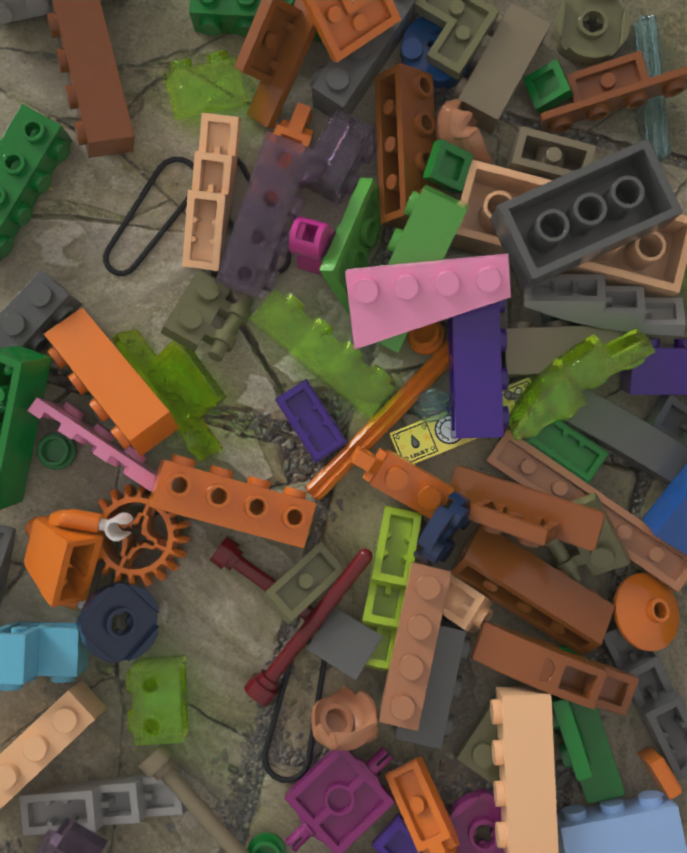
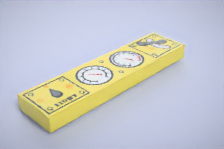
M529 377L508 385L507 390H502L503 406H508L509 426L544 412ZM450 409L389 433L396 454L414 464L478 439L451 438Z

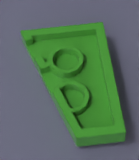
M374 178L359 179L354 193L349 198L344 216L336 227L335 236L327 254L322 259L319 270L348 315H350L345 271L352 268L368 267L369 249L377 246L381 229L379 188Z

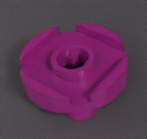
M481 788L460 797L448 811L460 844L456 847L458 853H505L503 848L497 847L495 822H501V807H496L494 793L488 789ZM479 825L492 826L489 830L492 836L491 839L488 841L484 838L475 840L473 838L477 833L475 829Z

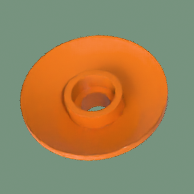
M648 573L632 574L619 584L614 595L613 605L615 608L613 614L617 628L623 638L630 645L642 651H658L667 647L675 638L680 622L679 607L672 590Z

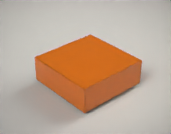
M648 746L637 753L656 786L670 800L683 793L680 784L665 759L659 753Z

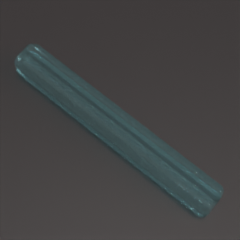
M643 15L635 23L637 51L641 50L648 76L651 78L663 74L658 21L655 15ZM660 95L650 98L643 105L646 139L648 138L658 161H663L671 155L666 98Z

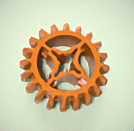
M125 484L124 496L118 489L111 490L110 497L112 502L107 499H100L98 501L99 507L104 511L101 513L104 519H111L133 503H143L146 505L143 512H138L134 521L129 524H118L121 530L131 532L129 536L121 540L122 550L120 555L123 556L122 558L116 552L112 540L106 536L104 531H99V534L103 536V541L97 563L102 561L106 563L101 570V574L106 576L115 570L114 583L123 582L128 575V584L137 586L141 577L145 587L153 585L154 575L158 580L164 581L168 578L165 567L171 571H177L180 567L173 556L178 558L187 557L188 552L178 546L179 543L191 542V536L181 535L180 529L191 526L190 521L179 522L177 516L180 515L148 506L150 491L139 485L136 492L133 484ZM156 510L166 523L168 540H165V537L161 536L155 529ZM142 527L141 534L150 541L143 540L136 543L137 536L129 529ZM144 548L157 549L163 552L160 558L151 565H133L135 558L140 556Z

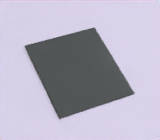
M335 607L319 628L307 650L354 680H357L383 636Z

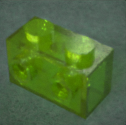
M186 656L140 657L131 665V669H128L126 674L127 693H132L133 708H130L128 712L127 726L129 733H134V746L182 743L189 733Z

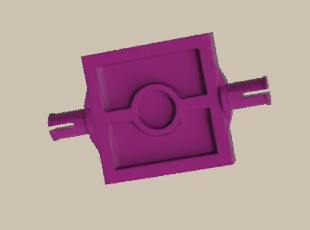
M383 745L367 762L356 756L352 750H330L285 793L284 799L297 812L301 825L285 838L289 847L292 845V851L297 852L313 836L315 839L325 843L333 853H343L395 803L394 796L380 782L377 774L394 759Z

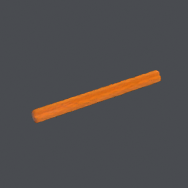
M448 340L306 485L307 492L318 501L321 500L355 465L351 462L350 456L357 445L370 450L449 368Z

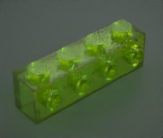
M275 289L250 318L254 326L369 421L393 393L395 387L390 384L393 378L375 364L373 368H370L360 359L363 353L359 349L354 350L352 343L346 340L341 344L331 335L334 329L322 318L316 316L312 320L302 311L305 307L304 304L293 294L287 292L283 296Z

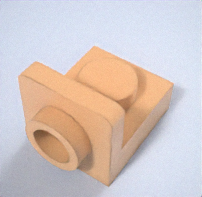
M451 574L442 615L465 631L475 633L478 628L481 629L484 620H490L493 614L491 606L494 601Z

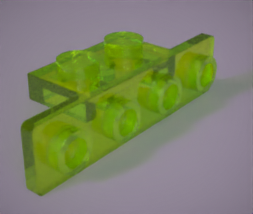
M134 329L117 333L112 340L119 348V352L170 411L179 427L177 431L185 440L188 450L199 461H204L222 451V445L203 418L223 402L227 396L196 353L173 340L156 355L139 330Z

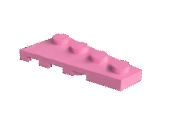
M508 253L352 268L345 271L354 350L511 297Z
M36 398L27 410L39 419L43 417L60 422L61 425L57 431L81 444L86 445L87 442L93 445L91 451L94 455L115 467H118L120 464L125 468L123 473L152 491L158 469L155 470L145 463L147 456L144 454L140 457L132 446L124 450L122 446L113 441L115 437L108 428L100 423L93 427L83 420L86 413L68 401L61 405Z

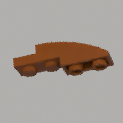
M486 620L483 621L471 654L473 660L549 694L593 710L595 707H599L623 716L627 714L639 678L632 673L560 649L556 644Z

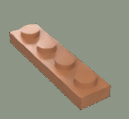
M411 562L378 715V722L415 731L419 729L451 576L450 570Z

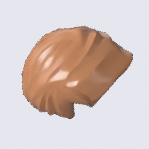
M460 99L447 101L437 114L435 123L436 141L443 139L473 154V160L491 164L492 156L486 149L484 137L481 135L479 128L475 127L477 120L473 118L472 112L461 110L463 102Z
M344 686L331 696L317 701L312 708L313 736L318 742L332 751L355 750L377 738V708L374 700L366 691H358L357 693L348 686Z

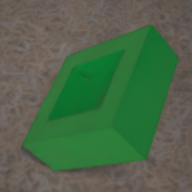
M557 58L523 78L535 109L539 114L574 96Z
M443 139L434 141L422 179L453 194L460 193L463 190L474 155Z

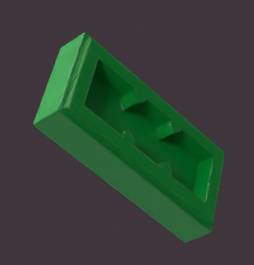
M547 410L542 412L524 441L587 484L591 482L610 454Z

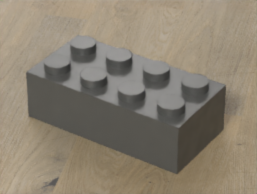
M647 138L497 205L490 221L505 253H508L509 262L522 290H525L666 227L681 215L683 210Z

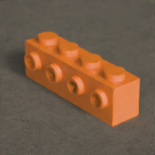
M83 307L44 333L47 340L53 346L47 350L48 354L61 370L66 366L70 368L73 373L67 376V378L81 395L89 392L94 398L88 404L101 421L104 422L110 418L114 423L115 427L110 432L124 450L132 446L141 457L179 429L170 411Z
M175 454L172 455L171 461L161 459L147 504L151 508L296 547H305L317 504L305 500L307 492L285 486L283 493L269 490L270 481L248 476L247 483L232 479L234 471L211 465L209 472L194 468L196 460Z

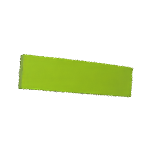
M390 506L384 507L361 619L362 624L383 637L366 663L365 667L388 672L410 565L415 559L414 551L417 548L422 514Z

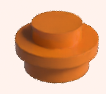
M435 322L409 331L407 341L414 352L420 355H430L437 352L443 346L445 332L439 322Z

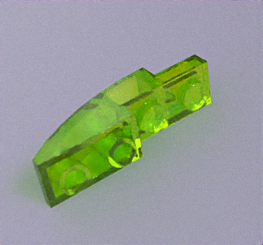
M637 328L607 344H604L593 334L556 358L531 382L509 413V430L514 440L531 438L539 434L544 426L556 420H565L574 416L579 411V408L587 405L581 392L582 390L601 386L608 380L609 376L623 369H633L641 365L646 357L655 353L650 339Z

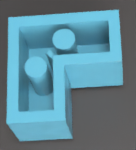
M14 621L0 627V691L22 689L25 683L36 680L37 676H51V682L54 683L75 681V677H78L88 669L89 651L81 641L76 623Z

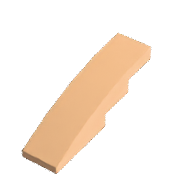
M210 113L201 114L199 151H195L192 190L188 189L182 267L220 271L237 168L242 121L240 117Z

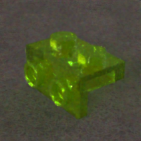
M220 50L205 54L207 61L192 64L191 57L169 62L170 69L164 70L162 74L175 120L247 104L240 71L234 67L237 60L236 55L229 56L227 50Z

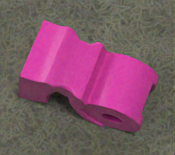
M301 216L296 217L290 231L289 252L298 255V269L322 275L319 271L322 259L327 254L335 236V231L331 230L330 224Z

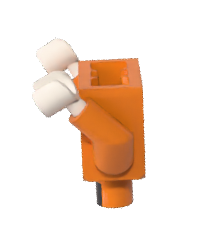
M61 509L53 511L49 516H37L29 520L25 526V532L29 536L24 564L39 588L40 594L50 607L61 605L76 611L77 607L82 609L88 597L103 541V536L99 534V531H104L106 536L112 541H120L129 536L131 532L121 530L118 524H129L134 520L132 515L122 512L111 519H104L101 513L79 509Z

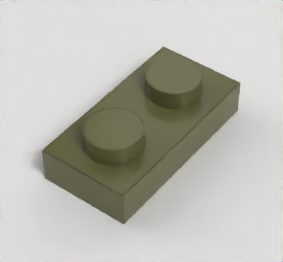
M319 542L264 592L262 596L289 624L338 579L345 568L325 545Z

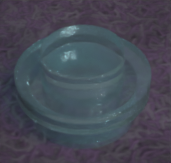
M438 389L427 390L419 395L413 408L422 421L435 422L449 415L451 398L448 393L440 392Z

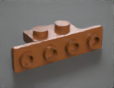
M261 0L234 65L242 73L261 80L247 115L268 129L274 128L317 31L302 0H295L294 5L283 0Z
M640 50L567 74L566 77L574 93V96L570 97L572 103L541 113L539 127L542 132L560 133L571 128L573 123L588 119L589 122L598 121L607 117L611 111L625 107L627 110L641 107L650 98L663 95L665 98L676 96L687 89V66L649 78Z
M462 465L455 467L451 486L455 489L454 491L461 493L471 500L468 520L480 523V529L492 534H502L505 532L517 536V542L533 548H539L541 545L545 546L554 539L589 551H594L597 548L606 517L605 512Z

